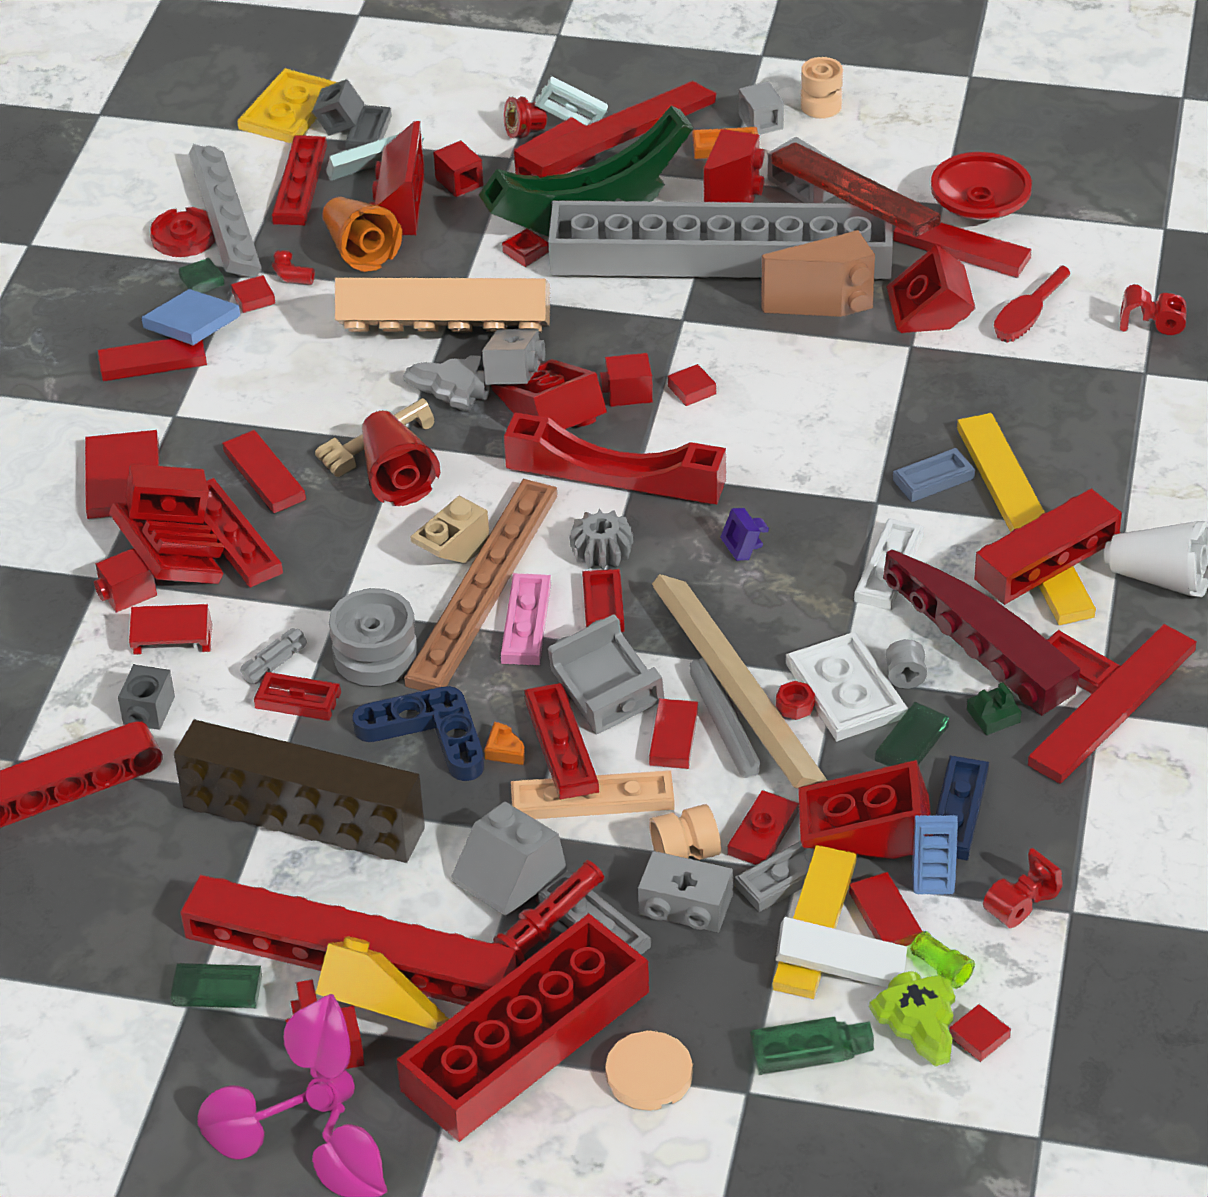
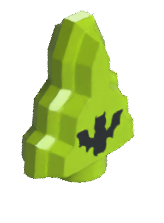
M913 971L897 975L889 982L888 989L881 991L876 998L869 1002L871 1012L879 1023L888 1024L897 1037L911 1040L917 1053L935 1067L950 1063L952 1036L948 1027L953 1021L954 1015L951 1005L955 1002V994L950 980L943 979L941 975L921 979L920 975Z

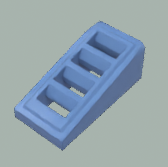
M915 816L912 857V883L915 894L954 893L957 855V816ZM924 834H947V836H924Z

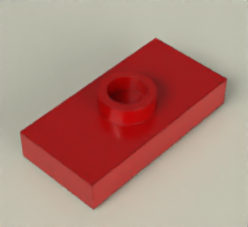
M762 790L727 845V855L754 865L772 857L799 813V803Z

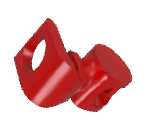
M1133 284L1125 289L1120 313V329L1126 332L1128 330L1130 311L1139 306L1143 314L1142 321L1153 319L1157 330L1162 334L1176 335L1185 329L1187 305L1181 296L1172 293H1161L1157 301L1152 302L1150 292L1140 285Z
M1031 848L1028 852V876L1022 874L1015 884L1003 878L998 880L991 886L983 900L984 909L1008 928L1018 926L1030 915L1033 901L1051 900L1059 894L1062 888L1061 869L1034 848Z

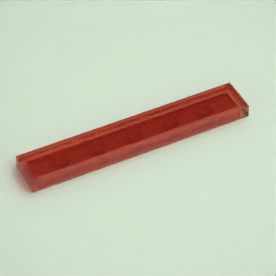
M797 142L771 153V163L916 237L940 225V213Z

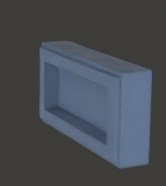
M957 448L893 471V481L911 502L975 479V468Z

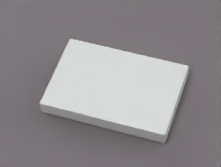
M856 631L786 654V665L798 682L809 684L815 693L814 708L836 742L907 718V706Z

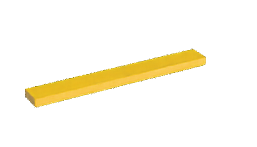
M988 413L958 419L957 430L1010 532L1016 528H1021L1045 513L993 414ZM1074 566L1039 585L1058 625L1095 618L1096 608Z

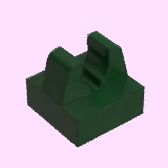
M1000 683L998 688L987 692L985 689L981 690L977 696L967 699L966 710L986 736L1021 723L1022 711L1015 704L1013 693L1005 683Z

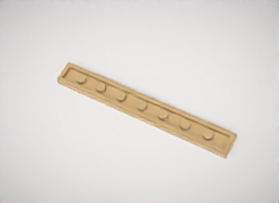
M659 574L652 583L653 588L792 786L798 789L799 787L828 781L688 584L684 581Z

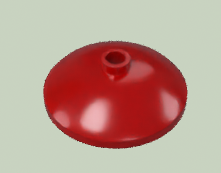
M969 152L950 157L936 167L931 177V192L935 200L949 212L974 220H992L1008 216L1027 203L1032 191L1030 174L1021 164L1009 157L989 152Z

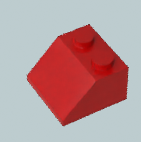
M726 129L720 130L704 166V202L753 203L756 195L761 196L764 176L759 175V169L763 165L764 149H760V135Z
M937 244L887 285L896 328L901 333L949 330L961 320L966 319L976 309L964 264Z

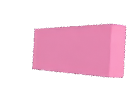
M513 573L501 649V664L540 665L551 589V575Z

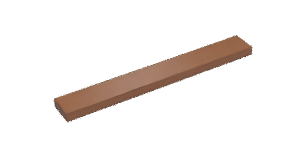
M527 479L521 481L404 677L405 687L425 691L448 685L555 502L557 487Z

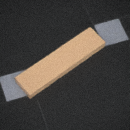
M671 770L596 775L599 781V793L562 800L559 799L552 778L511 781L512 806L533 819L674 810Z

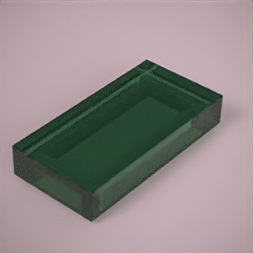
M914 702L876 750L875 761L888 767L917 760L919 765L949 727V716Z
M177 963L170 996L172 1006L257 1009L262 980L261 966Z

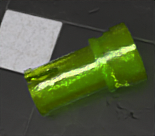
M923 931L917 935L911 944V953L937 970V974L941 975L943 979L950 980L951 986L954 989L962 987L974 972V960L967 955L961 954L957 949L951 950L934 938L928 931Z

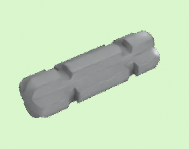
M294 628L288 630L281 636V641L276 639L255 655V661L250 659L243 664L240 671L244 679L248 683H258L263 679L266 671L272 672L291 658L293 651L297 653L307 644L303 632L300 629Z

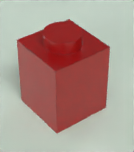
M462 140L433 151L435 178L455 197L484 186L482 159Z
M648 353L605 357L606 372H600V387L602 393H608L610 407L653 403L652 372Z
M134 548L95 563L98 579L94 580L96 592L102 601L108 600L116 613L157 596L154 575Z

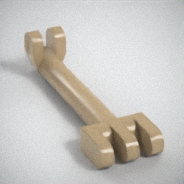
M424 398L394 415L404 425L414 419L424 429H429L434 424L433 413ZM359 435L344 445L336 438H333L318 447L315 455L320 461H323V464L336 477H340L356 467L353 456L364 450L363 435Z

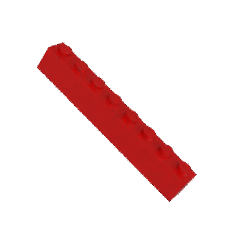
M200 875L181 910L186 939L319 971L322 970L328 943L343 942L345 937L367 941L370 943L369 950L384 955L426 997L463 1006L469 1005L517 968L515 949L500 943L479 941L457 933L450 934L429 929L419 924H407L387 919L381 915H369L348 910L338 905L331 906L310 901L300 896L293 897L272 892L262 887H251L234 883L224 878Z

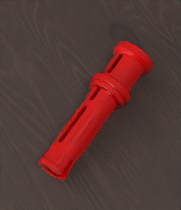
M586 860L579 869L558 886L534 910H523L519 914V921L504 934L498 933L493 938L494 943H500L515 949L516 966H519L524 961V955L538 942L544 943L549 939L551 934L550 928L573 909L599 883L604 881L602 871L593 862Z

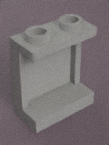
M615 614L603 620H597L589 627L571 636L559 639L548 648L551 671L558 681L563 684L565 691L596 735L658 704L659 698L664 699L662 676L655 667L647 669L623 636L620 620Z

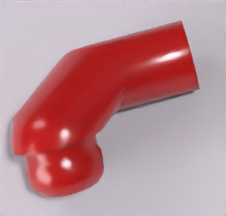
M277 250L274 253L272 268L281 280L291 283L313 284L315 277L314 268L295 266L291 263L292 253L290 251Z

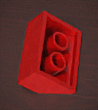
M413 121L383 148L382 161H376L375 172L377 181H373V201H370L369 204L381 206L391 211L402 228V235L417 234L425 177L421 121Z

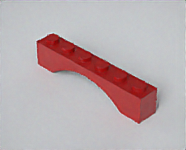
M514 412L504 434L506 468L715 505L718 504L726 482V448L689 442L678 448L658 453L619 452L582 440L564 430L550 418Z

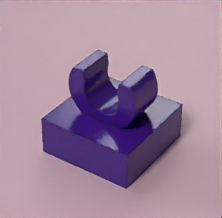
M731 508L720 538L736 561L749 560L753 549L763 546L759 538L760 532H768L769 527L761 518L752 519L745 508Z

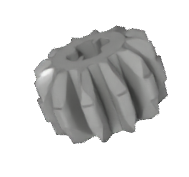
M600 508L596 514L585 512L582 519H575L571 535L569 536L570 547H572L576 561L585 562L588 569L595 565L600 566L602 570L605 569L606 565L618 567L621 560L629 559L633 544V532H631V527L627 523L626 517H618L615 510L609 513H602Z

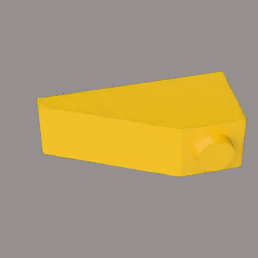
M345 937L343 942L328 943L315 994L321 996L333 994L338 1001L436 1030L449 1020L384 955L369 950V942L353 937Z

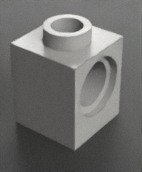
M769 81L740 88L739 116L747 127H757L758 135L783 129L784 102Z

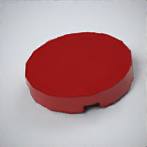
M185 207L186 211L177 212L176 208L160 214L152 222L150 228V236L154 248L160 253L171 257H189L209 249L216 240L207 211L195 207Z

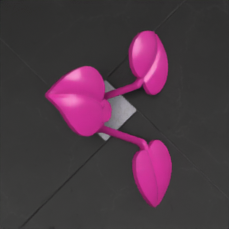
M328 994L296 1012L288 1020L284 1029V1045L290 1059L299 1067H311L310 1074L315 1079L310 1081L307 1091L270 1108L256 1112L255 1098L248 1089L233 1085L225 1086L210 1094L202 1103L198 1113V1126L200 1127L201 1134L218 1152L232 1159H244L255 1154L264 1141V1130L259 1120L268 1118L306 1101L312 1108L318 1111L327 1112L331 1110V1115L322 1133L326 1143L314 1151L312 1158L318 1178L329 1190L343 1197H380L388 1190L383 1178L380 1152L372 1136L363 1128L350 1124L342 1125L333 1131L339 1115L345 1111L342 1103L350 1099L354 1093V1081L345 1070L350 1059V1041L345 1019L335 996Z

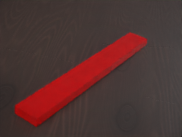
M694 81L688 82L522 152L518 155V165L543 178L645 134L656 124L670 106L680 109L686 116L714 104L717 93Z

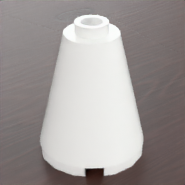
M1194 521L1115 534L1112 541H1107L1105 544L1104 561L1106 564H1110L1112 572L1188 596L1202 598L1208 588V578H1203V574L1208 566V527H1206L1208 522Z

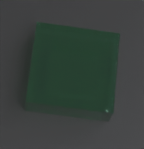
M209 257L178 268L180 279L188 289L204 293L225 285L223 274Z

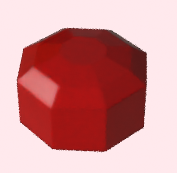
M792 681L783 684L776 694V707L783 717L798 720L810 716L815 706V693L809 684Z

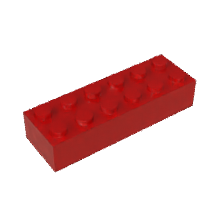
M588 913L396 1059L400 1091L454 1139L460 1142L649 993L648 960Z

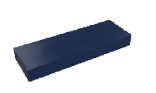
M950 755L935 816H957L956 859L968 861L989 772V762ZM933 834V836H947V834Z

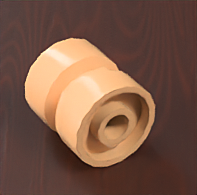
M816 57L809 59L802 65L801 110L808 116L829 118L838 114L842 109L841 87L843 86V66L840 62L828 57Z
M707 804L684 809L681 817H678L673 812L650 818L649 829L654 851L683 858L692 856L695 860L720 855L721 842L714 815Z

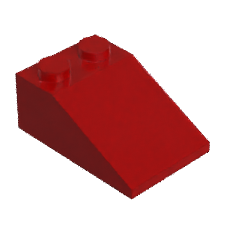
M554 359L540 363L537 372L533 374L527 384H491L492 390L513 414L516 412L550 418L564 430L575 425L577 427L590 425L596 422L597 416L607 413L596 372Z
M917 760L798 788L800 835L803 848L815 849L816 845L859 855L891 859L913 855L915 816H931L929 795ZM924 834V836H933V834Z

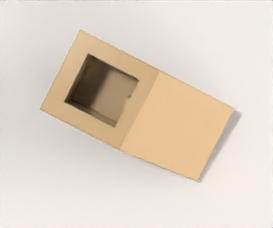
M459 495L411 535V542L439 558L467 563L480 552L489 537L488 510Z

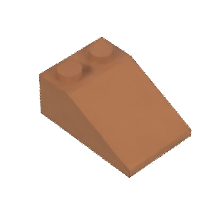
M859 230L763 254L761 309L764 313L837 317L872 309L875 254Z

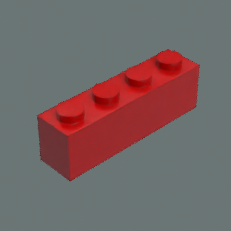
M1091 488L1078 496L1070 498L1066 503L1041 514L1037 519L1021 528L1014 529L994 543L982 547L976 552L974 580L1005 605L1104 549L1107 541H1112L1115 534H1120L1122 512Z

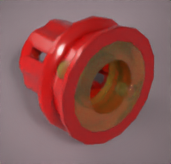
M519 96L518 99L509 97L506 100L504 106V125L510 138H516L518 135L521 138H526L530 131H542L545 129L547 123L546 111L535 106V102H528L525 96Z

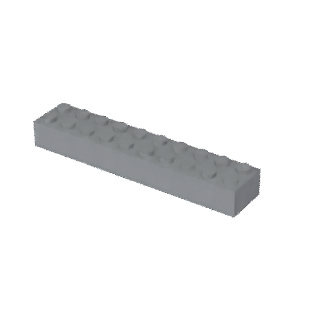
M553 201L549 233L550 275H594L600 277L680 276L701 278L762 277L763 254L859 230L875 254L874 280L891 279L893 248L892 204Z

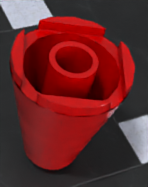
M382 410L370 414L362 424V435L368 481L372 493L378 501L383 503V500L393 502L395 506L412 504L427 496L432 490L431 484L436 476L439 479L441 474L440 462L435 453L391 412Z

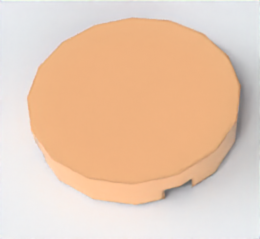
M643 1031L630 1034L614 1045L608 1053L605 1073L607 1083L613 1090V1095L620 1102L634 1109L652 1111L662 1109V1104H667L671 1101L674 1104L682 1099L691 1085L693 1064L689 1051L678 1039L663 1032Z

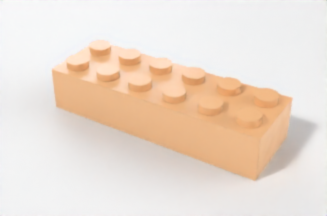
M335 278V320L344 325V329H348L350 332H369V326H379V329H383L384 332H404V326H414V329H417L418 332H438V326H449L452 332H473V326H483L486 332L505 330L507 326H518V329H538L539 332H542V326H550V284L546 278Z

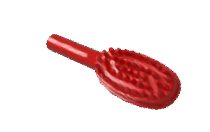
M1063 265L1058 267L1031 295L1019 296L1007 304L994 321L997 338H1001V341L1006 339V342H1009L1011 339L1013 342L1015 338L1019 339V336L1027 333V330H1030V327H1033V324L1039 318L1043 309V302L1070 276V270Z

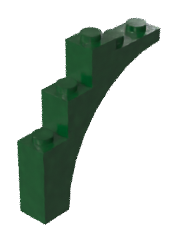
M670 106L652 128L636 142L611 158L585 169L567 174L545 176L543 178L539 176L518 175L497 168L478 195L491 214L549 237L553 201H616L618 198L623 201L653 202L665 186L659 175L668 166L681 145L687 140L694 127L680 109Z

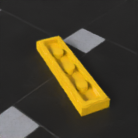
M816 845L793 919L836 929L856 865L855 853ZM779 961L773 979V990L814 999L822 972Z

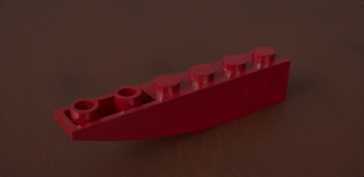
M893 549L886 552L883 579L889 587L902 594L918 612L925 614L938 626L943 634L950 636L964 648L971 658L976 659L987 668L997 681L1005 683L1008 688L1018 695L1022 703L1030 706L1039 715L1043 716L1076 694L1080 668L1024 620L969 584L927 563Z

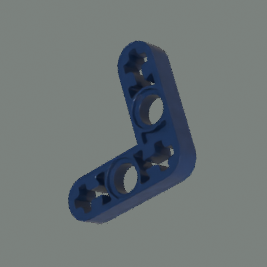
M439 687L366 703L355 709L353 713L354 734L362 741L377 742L435 729L452 777L461 781H471L478 778L484 771L483 750L463 693L455 687ZM430 707V712L426 713V708ZM405 710H416L419 712L416 717L409 719L399 716ZM388 716H392V721H388ZM452 729H463L467 732L459 738L446 735ZM466 751L470 763H464L460 759V752Z

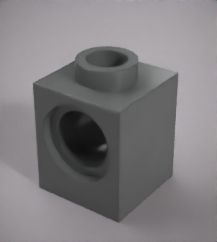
M345 79L322 88L312 112L330 136L356 126L364 102L349 80Z
M133 664L118 696L123 725L137 721L147 724L149 729H161L175 698L171 671L169 669Z

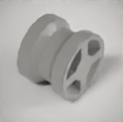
M903 639L892 643L887 648L888 679L894 686L909 689L917 687L925 681L927 676V668L924 663L925 652L919 642Z

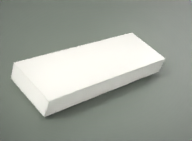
M890 518L887 519L854 592V602L891 610L898 591L890 588L883 579L886 552L893 549L914 558L923 538L924 526Z
M784 917L780 926L776 960L888 988L889 982L894 977L904 973L907 947Z

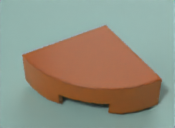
M494 722L484 750L485 760L524 765L523 742L512 732L509 726Z

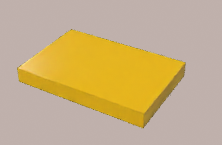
M285 68L237 120L239 130L292 144L294 135H303L317 120L312 110L321 89L337 82Z

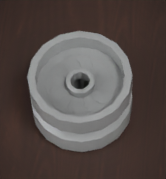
M367 588L348 594L340 599L331 610L329 628L333 641V660L337 671L343 677L362 686H381L396 682L406 675L418 653L414 612L409 601L399 593L387 589Z

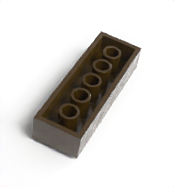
M193 719L174 752L183 807L198 813L204 812L228 818L234 822H244L264 827L270 831H280L303 837L306 840H316L340 846L346 850H356L385 860H395L403 863H408L425 829L420 775L418 773Z

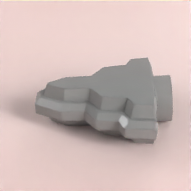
M470 355L466 359H449L441 364L417 363L413 364L412 367H408L404 374V382L422 392L432 393L437 399L450 403V406L466 412H470L476 399L486 400L488 398L491 384H485L484 364L481 356Z

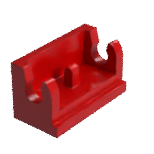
M208 604L131 607L129 644L133 648V654H142L143 645L199 643L202 645V652H210L213 624Z

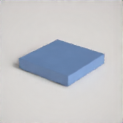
M188 289L141 318L143 328L194 345L240 317V309L237 304Z

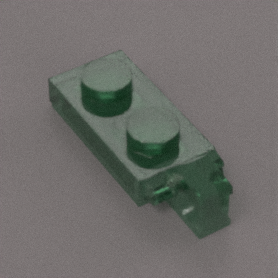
M834 1016L755 1029L750 1032V1041L758 1075L843 1062L844 1060L847 1061L854 1058L855 1055L874 1051V1034L870 1021L847 1025L846 1022L836 1021Z

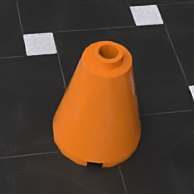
M344 197L331 199L323 209V221L343 260L352 268L363 272L376 271L382 268L380 265L386 260H392L396 256L402 243V228L396 217L388 209Z

